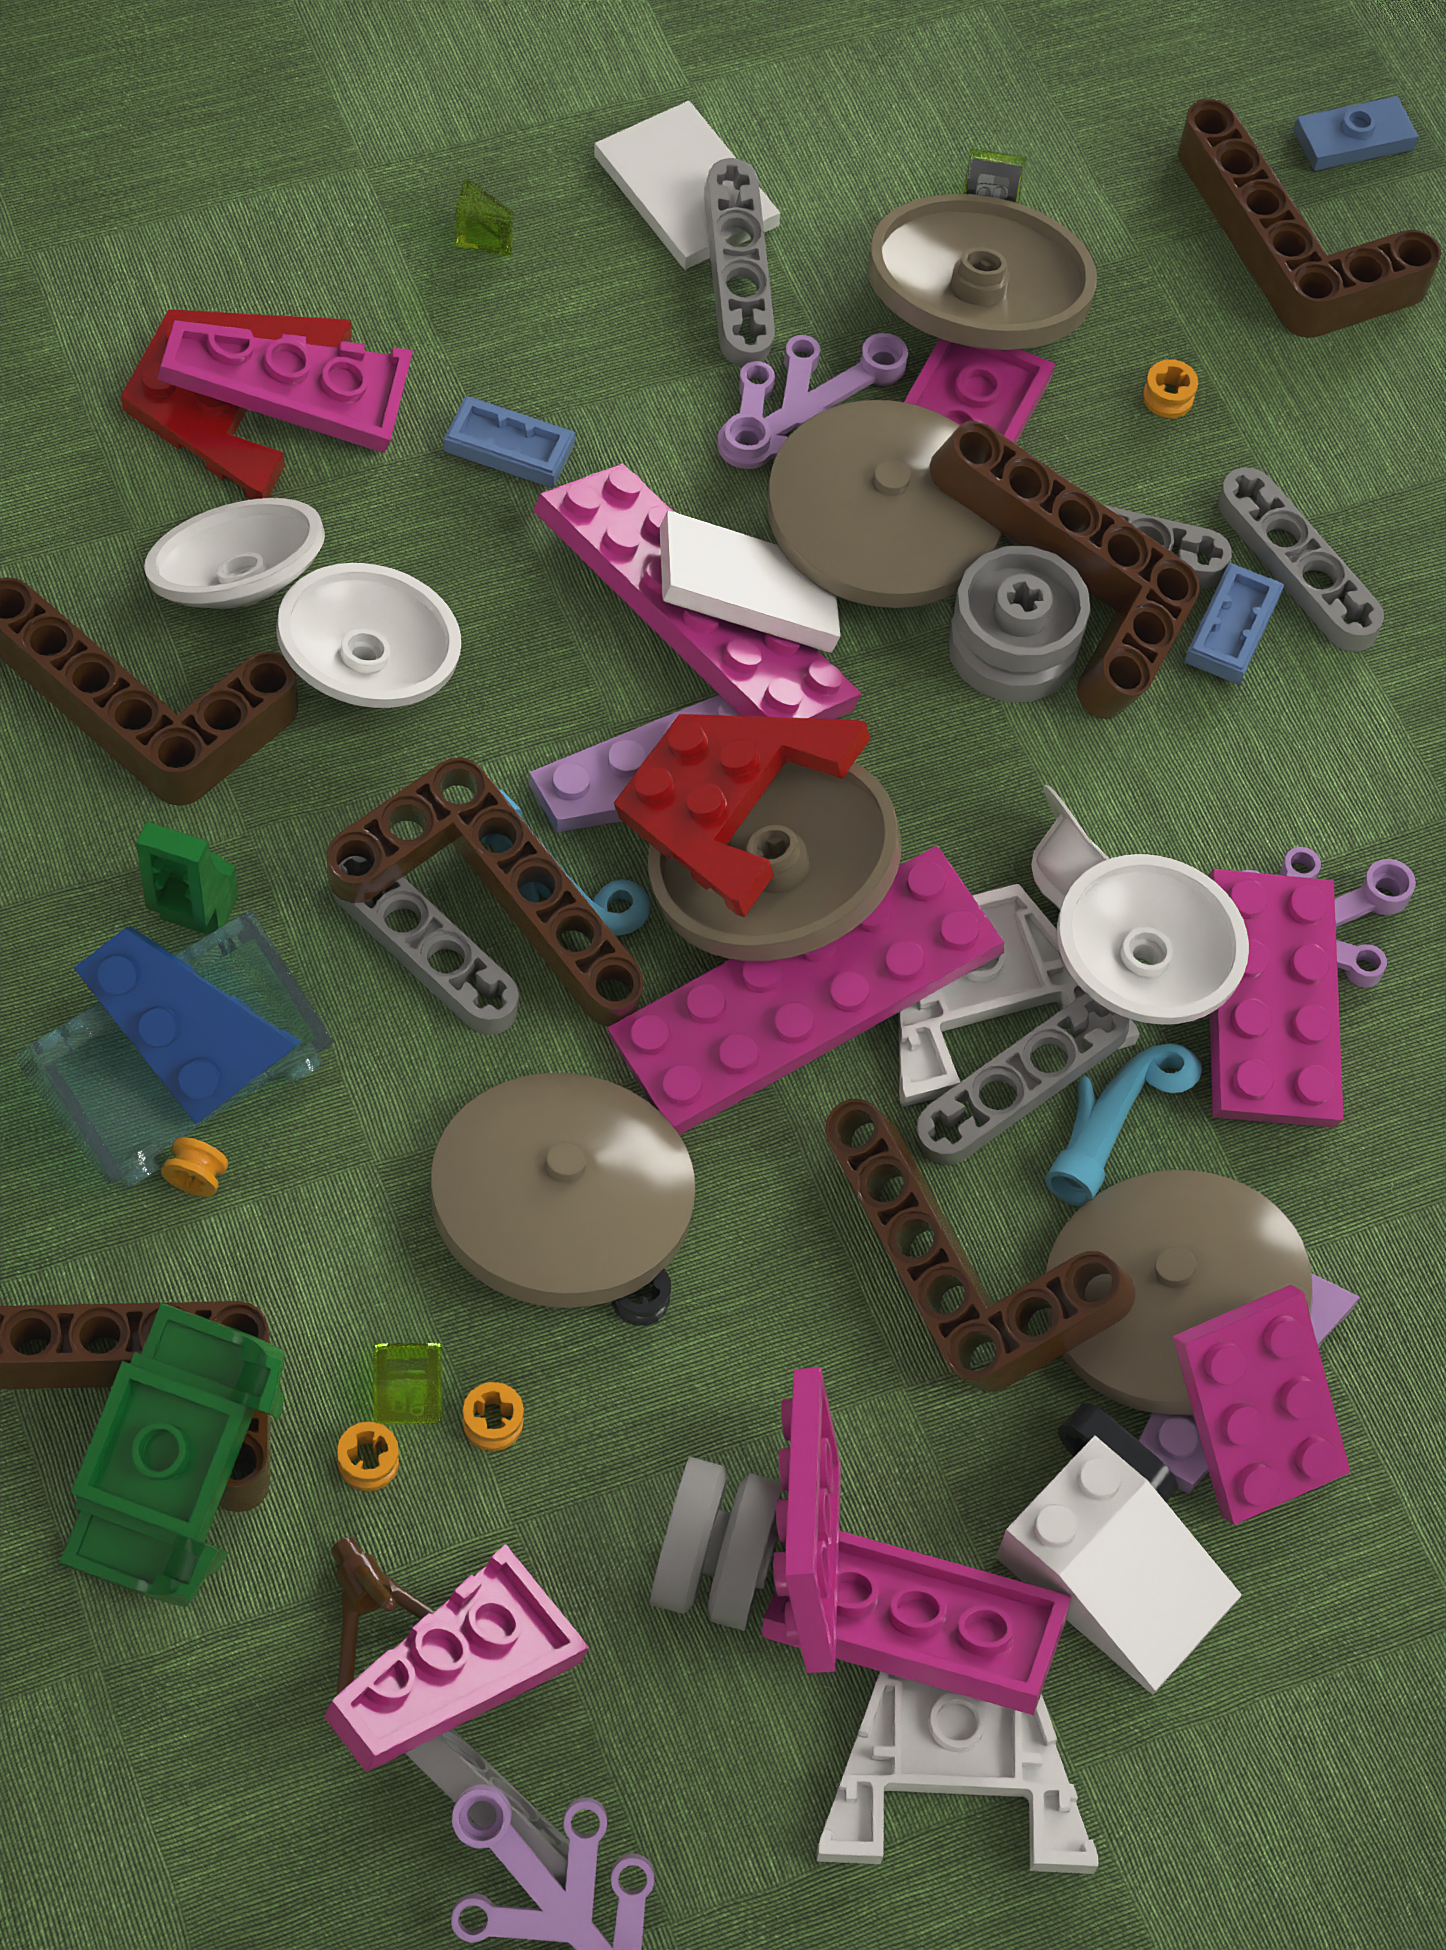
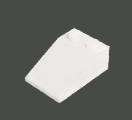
M1096 1436L1081 1449L1006 1529L996 1556L998 1561L1024 1583L1071 1595L1066 1620L1152 1695L1158 1691L1242 1595L1149 1481Z

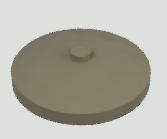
M975 194L934 195L910 201L888 213L877 225L872 236L867 261L868 275L873 289L884 304L896 315L914 327L935 337L983 349L1017 350L1033 348L1055 342L1069 335L1088 316L1097 285V270L1091 254L1084 244L1066 227L1049 216L1019 203Z
M864 400L842 404L820 412L800 425L781 446L774 460L767 493L769 524L786 558L807 579L822 589L846 600L864 605L887 608L914 607L936 602L957 593L965 570L982 554L996 550L1002 534L996 527L943 492L934 483L930 475L929 464L932 456L960 425L927 408L889 400Z
M786 762L727 844L769 859L774 874L745 917L733 913L727 908L724 899L711 888L705 890L692 879L687 868L673 857L666 858L651 844L648 855V873L653 892L663 916L676 933L687 942L708 953L741 961L779 960L809 953L838 940L856 928L878 907L892 886L898 872L902 850L901 832L888 793L882 784L861 765L854 762L843 779L792 762Z
M573 1073L533 1074L503 1082L486 1090L467 1103L453 1117L445 1128L433 1157L430 1180L432 1215L436 1228L450 1253L462 1267L488 1287L506 1296L535 1305L559 1308L594 1306L620 1299L639 1290L654 1280L663 1269H666L681 1249L689 1230L694 1207L695 1176L692 1162L685 1144L673 1125L659 1110L634 1092L612 1082L587 1075Z
M1192 1170L1158 1171L1129 1178L1101 1191L1093 1200L1087 1201L1065 1224L1057 1236L1046 1265L1045 1273L1075 1255L1086 1251H1099L1110 1256L1132 1279L1135 1288V1302L1130 1312L1119 1322L1064 1353L1062 1356L1073 1371L1090 1387L1109 1399L1141 1411L1167 1415L1193 1414L1172 1336L1289 1285L1304 1292L1311 1318L1313 1302L1312 1272L1304 1243L1293 1224L1274 1203L1259 1192L1236 1180L1213 1173ZM1101 1274L1094 1277L1088 1283L1085 1289V1299L1087 1302L1101 1300L1109 1293L1112 1287L1111 1275ZM1046 1308L1050 1327L1053 1323L1054 1313L1051 1308Z

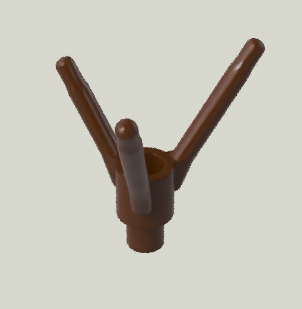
M352 1537L340 1540L331 1549V1553L339 1566L336 1577L344 1590L341 1595L343 1622L337 1696L354 1681L358 1617L380 1607L386 1611H392L395 1609L396 1604L420 1620L428 1613L433 1614L435 1612L434 1609L405 1591L389 1576L382 1573L375 1558L369 1553H363L355 1538Z

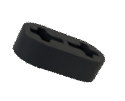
M1082 1403L1058 1428V1435L1062 1444L1073 1457L1096 1436L1147 1479L1165 1502L1177 1492L1178 1483L1170 1469L1100 1408L1090 1403Z

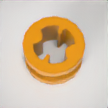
M1163 360L1155 363L1149 370L1143 391L1145 405L1151 412L1164 418H1178L1185 415L1192 408L1199 384L1197 374L1192 367L1178 360ZM1165 384L1176 386L1175 393L1177 394L1165 392Z
M187 1137L177 1138L171 1146V1154L174 1158L167 1159L161 1167L162 1176L174 1187L186 1193L201 1197L213 1196L219 1187L215 1176H221L226 1172L229 1165L228 1159L215 1147L203 1141Z
M498 1382L480 1384L470 1391L464 1400L462 1424L469 1441L478 1448L487 1451L503 1450L514 1444L522 1433L524 1422V1407L518 1393L508 1385ZM496 1404L499 1405L501 1415L512 1416L509 1421L503 1417L501 1428L489 1429L487 1428L485 1418L474 1416L476 1413L484 1416L485 1406Z
M372 1421L360 1422L349 1427L340 1437L337 1446L339 1473L348 1485L365 1492L376 1491L387 1486L393 1480L399 1467L398 1441L391 1430L383 1424ZM373 1444L374 1453L380 1448L385 1450V1452L378 1456V1467L365 1470L363 1469L362 1460L356 1466L351 1462L358 1458L359 1446Z

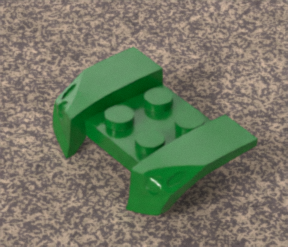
M161 1303L142 1353L134 1352L130 1364L122 1361L73 1485L70 1494L78 1496L74 1509L80 1512L60 1563L143 1596L187 1607L198 1595V1589L210 1574L218 1571L229 1553L204 1542L254 1412L256 1410L278 1419L281 1417L284 1395L280 1391V1378L284 1369V1351L245 1332Z

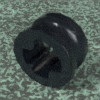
M665 1269L650 1282L653 1285L652 1297L654 1300L648 1303L647 1298L644 1296L642 1304H637L629 1300V1295L611 1301L615 1313L624 1322L635 1326H647L657 1322L666 1314L670 1304L671 1279Z

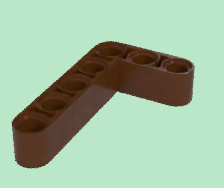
M1203 99L1191 105L1187 112L1179 144V160L1279 319L1291 333L1306 338L1318 337L1415 305L1424 300L1441 258L1440 245L1433 236L1424 231L1406 230L1327 255L1231 107L1215 99Z
M980 421L962 423L931 458L929 467L934 483L943 492L1020 545L1033 546L1058 555L1077 570L1087 586L1088 592L1116 610L1079 678L1077 693L1082 706L1090 714L1103 719L1118 716L1150 687L1194 605L1200 590L1199 579L1194 569L1177 555L991 426Z
M0 578V659L158 798L168 804L181 806L191 804L200 799L288 727L296 718L298 712L296 672L286 661L284 655L280 653L265 651L247 658L177 715L29 585L15 578ZM15 616L14 618L3 619L5 617ZM53 652L57 653V654H55V655H50V656H46V655H45V654H47V653H53ZM91 689H100L98 692H86ZM264 690H278L274 693H262ZM132 726H143V728L138 730H128ZM222 726L233 727L229 730H216V728ZM176 763L188 764L180 768L169 767Z
M459 757L441 762L340 832L330 842L327 850L328 884L338 898L350 903H363L374 898L452 843L592 1020L608 1027L637 1011L644 987L643 974L638 964L485 771L474 761ZM460 785L473 792L474 798L464 804H454L447 801L443 797L442 792L451 786ZM401 821H412L422 827L424 832L413 840H403L397 838L390 829ZM489 834H501L511 840L513 846L503 853H493L487 851L480 841ZM359 856L368 860L372 868L364 875L350 876L340 870L339 864L344 859ZM528 882H538L544 884L552 895L542 902H531L521 896L518 889ZM566 931H578L588 938L591 945L580 952H572L563 948L559 944L557 937ZM614 979L623 983L630 995L621 1001L612 1002L599 995L596 986L605 980Z
M848 1099L840 1102L831 1110L826 1120L825 1128L829 1145L947 1364L956 1375L971 1386L983 1392H997L1005 1389L1119 1322L1130 1312L1135 1302V1288L1132 1279L1110 1256L1099 1251H1086L1075 1255L993 1304L906 1144L892 1122L872 1103L863 1099ZM874 1123V1131L870 1140L862 1146L852 1147V1137L855 1131L862 1125ZM903 1177L904 1183L900 1194L891 1201L881 1202V1191L884 1185L890 1179ZM933 1231L934 1240L930 1250L922 1256L911 1257L910 1248L914 1238L920 1233ZM1101 1274L1111 1275L1112 1287L1109 1293L1101 1300L1087 1302L1085 1299V1289L1088 1283L1094 1277ZM963 1286L965 1291L964 1300L960 1307L948 1314H942L940 1302L943 1295L953 1287ZM1051 1308L1054 1316L1050 1328L1042 1335L1029 1336L1027 1330L1031 1316L1038 1310ZM994 1342L996 1349L992 1363L985 1369L972 1371L970 1363L974 1350L981 1344Z
M241 1301L163 1303L237 1329L270 1343L267 1318L259 1308L251 1303ZM161 1303L0 1306V1389L112 1387L122 1361L130 1364L134 1352L142 1353ZM100 1338H111L118 1342L115 1348L107 1353L96 1354L86 1350L90 1343ZM40 1339L49 1343L46 1349L38 1354L24 1355L18 1352L19 1348L29 1340ZM256 1410L235 1461L247 1462L254 1466L255 1469L244 1479L228 1480L219 1506L228 1511L243 1512L251 1510L262 1503L269 1491L271 1475V1416Z

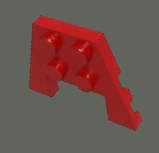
M168 309L121 394L123 411L177 449L183 446L206 462V469L221 480L228 477L242 487L245 491V497L248 499L268 498L285 467L284 452L234 436L247 409L157 380L174 320L249 329L255 338L271 340L281 339L282 334L305 336L306 344L338 348L340 341L350 342L352 338V322L334 318Z
M679 714L613 803L621 821L666 858L673 857L690 871L692 879L705 890L711 888L724 899L727 908L733 913L745 917L774 874L769 859L727 845L786 762H792L843 779L871 738L866 722L860 720Z

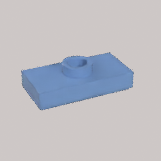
M1398 96L1297 117L1293 129L1314 171L1414 150L1419 137Z
M465 396L444 437V452L553 489L575 445L574 431L469 396Z
M1229 562L1187 651L1184 663L1240 685L1285 584Z

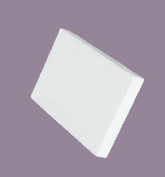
M690 101L684 102L596 142L595 158L683 269L686 270L709 259L710 250L704 202L706 180L713 164L721 159L735 158V156ZM723 181L722 185L727 186L729 189L730 202L728 208L736 207L740 190L734 188L733 181ZM759 187L765 233L779 226L780 212ZM728 227L721 232L722 238L726 243L734 247L751 239L750 235L739 227Z
M667 510L660 524L662 594L664 602L826 652L833 651L840 639L836 595L822 589L799 572L786 558L779 545Z

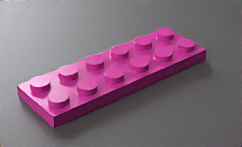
M622 463L540 493L533 512L741 716L836 719L854 710L862 693L815 648L663 601L660 524L667 510L675 511L671 510L626 465Z
M938 845L900 865L892 886L878 907L856 928L838 940L809 953L791 958L771 961L730 959L607 1027L609 1037L650 1103L665 1116L680 1135L1004 953V941Z

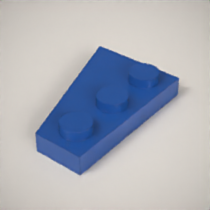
M132 926L121 930L74 967L195 1124L202 1121L302 1043V1041L284 1029L279 1030L252 1011L253 1008L234 995L229 996L196 974L194 968Z

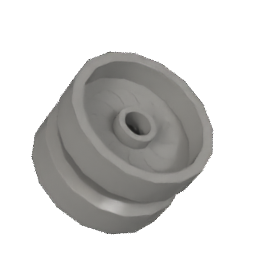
M1004 546L982 554L965 570L957 591L954 606L955 613L948 635L950 660L962 680L979 693L1004 702H1033L1054 694L1071 678L1080 653L1082 637L1091 611L1087 586L1077 570L1058 555L1033 546Z
M689 1457L677 1491L651 1592L650 1605L684 1614L695 1604L703 1576L706 1574L714 1577L707 1605L710 1621L745 1631L757 1589H764L778 1537L777 1526L774 1524L776 1521L777 1500L781 1499L783 1492L781 1481L750 1473L740 1482L732 1511H723L721 1508L728 1481L725 1467Z

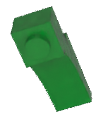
M146 821L136 842L146 909L160 913L161 920L220 939L239 898L235 865L229 864L221 856L210 852L209 842Z

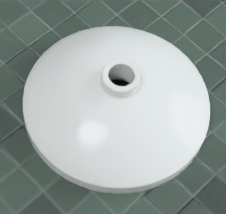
M261 498L227 504L194 516L161 537L146 557L145 573L149 585L154 592L180 605L213 609H229L253 605L282 590L311 565L323 545L325 539L324 527L318 512L314 508L296 500Z
M343 563L326 566L308 573L293 584L285 594L279 608L276 623V634L281 652L291 668L303 680L334 699L362 707H400L432 696L452 677L461 651L460 629L455 616L444 600L431 588L412 576L375 564Z
M1133 854L1114 857L1100 862L1084 872L1070 887L1058 916V946L1065 966L1073 979L1096 1002L1110 1011L1132 1020L1151 1024L1171 1025L1202 1018L1217 1010L1232 996L1247 966L1249 955L1247 930L1243 918L1232 899L1207 875L1196 868L1171 858L1149 854ZM1135 958L1144 959V960H1146L1150 965L1143 964V963L1139 962L1138 960H1136Z

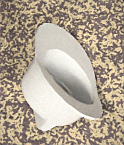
M1046 784L1044 785V793L1057 820L1034 850L1031 867L1036 886L1060 910L1064 898L1074 882L1088 869L1110 858L1088 838L1059 795Z

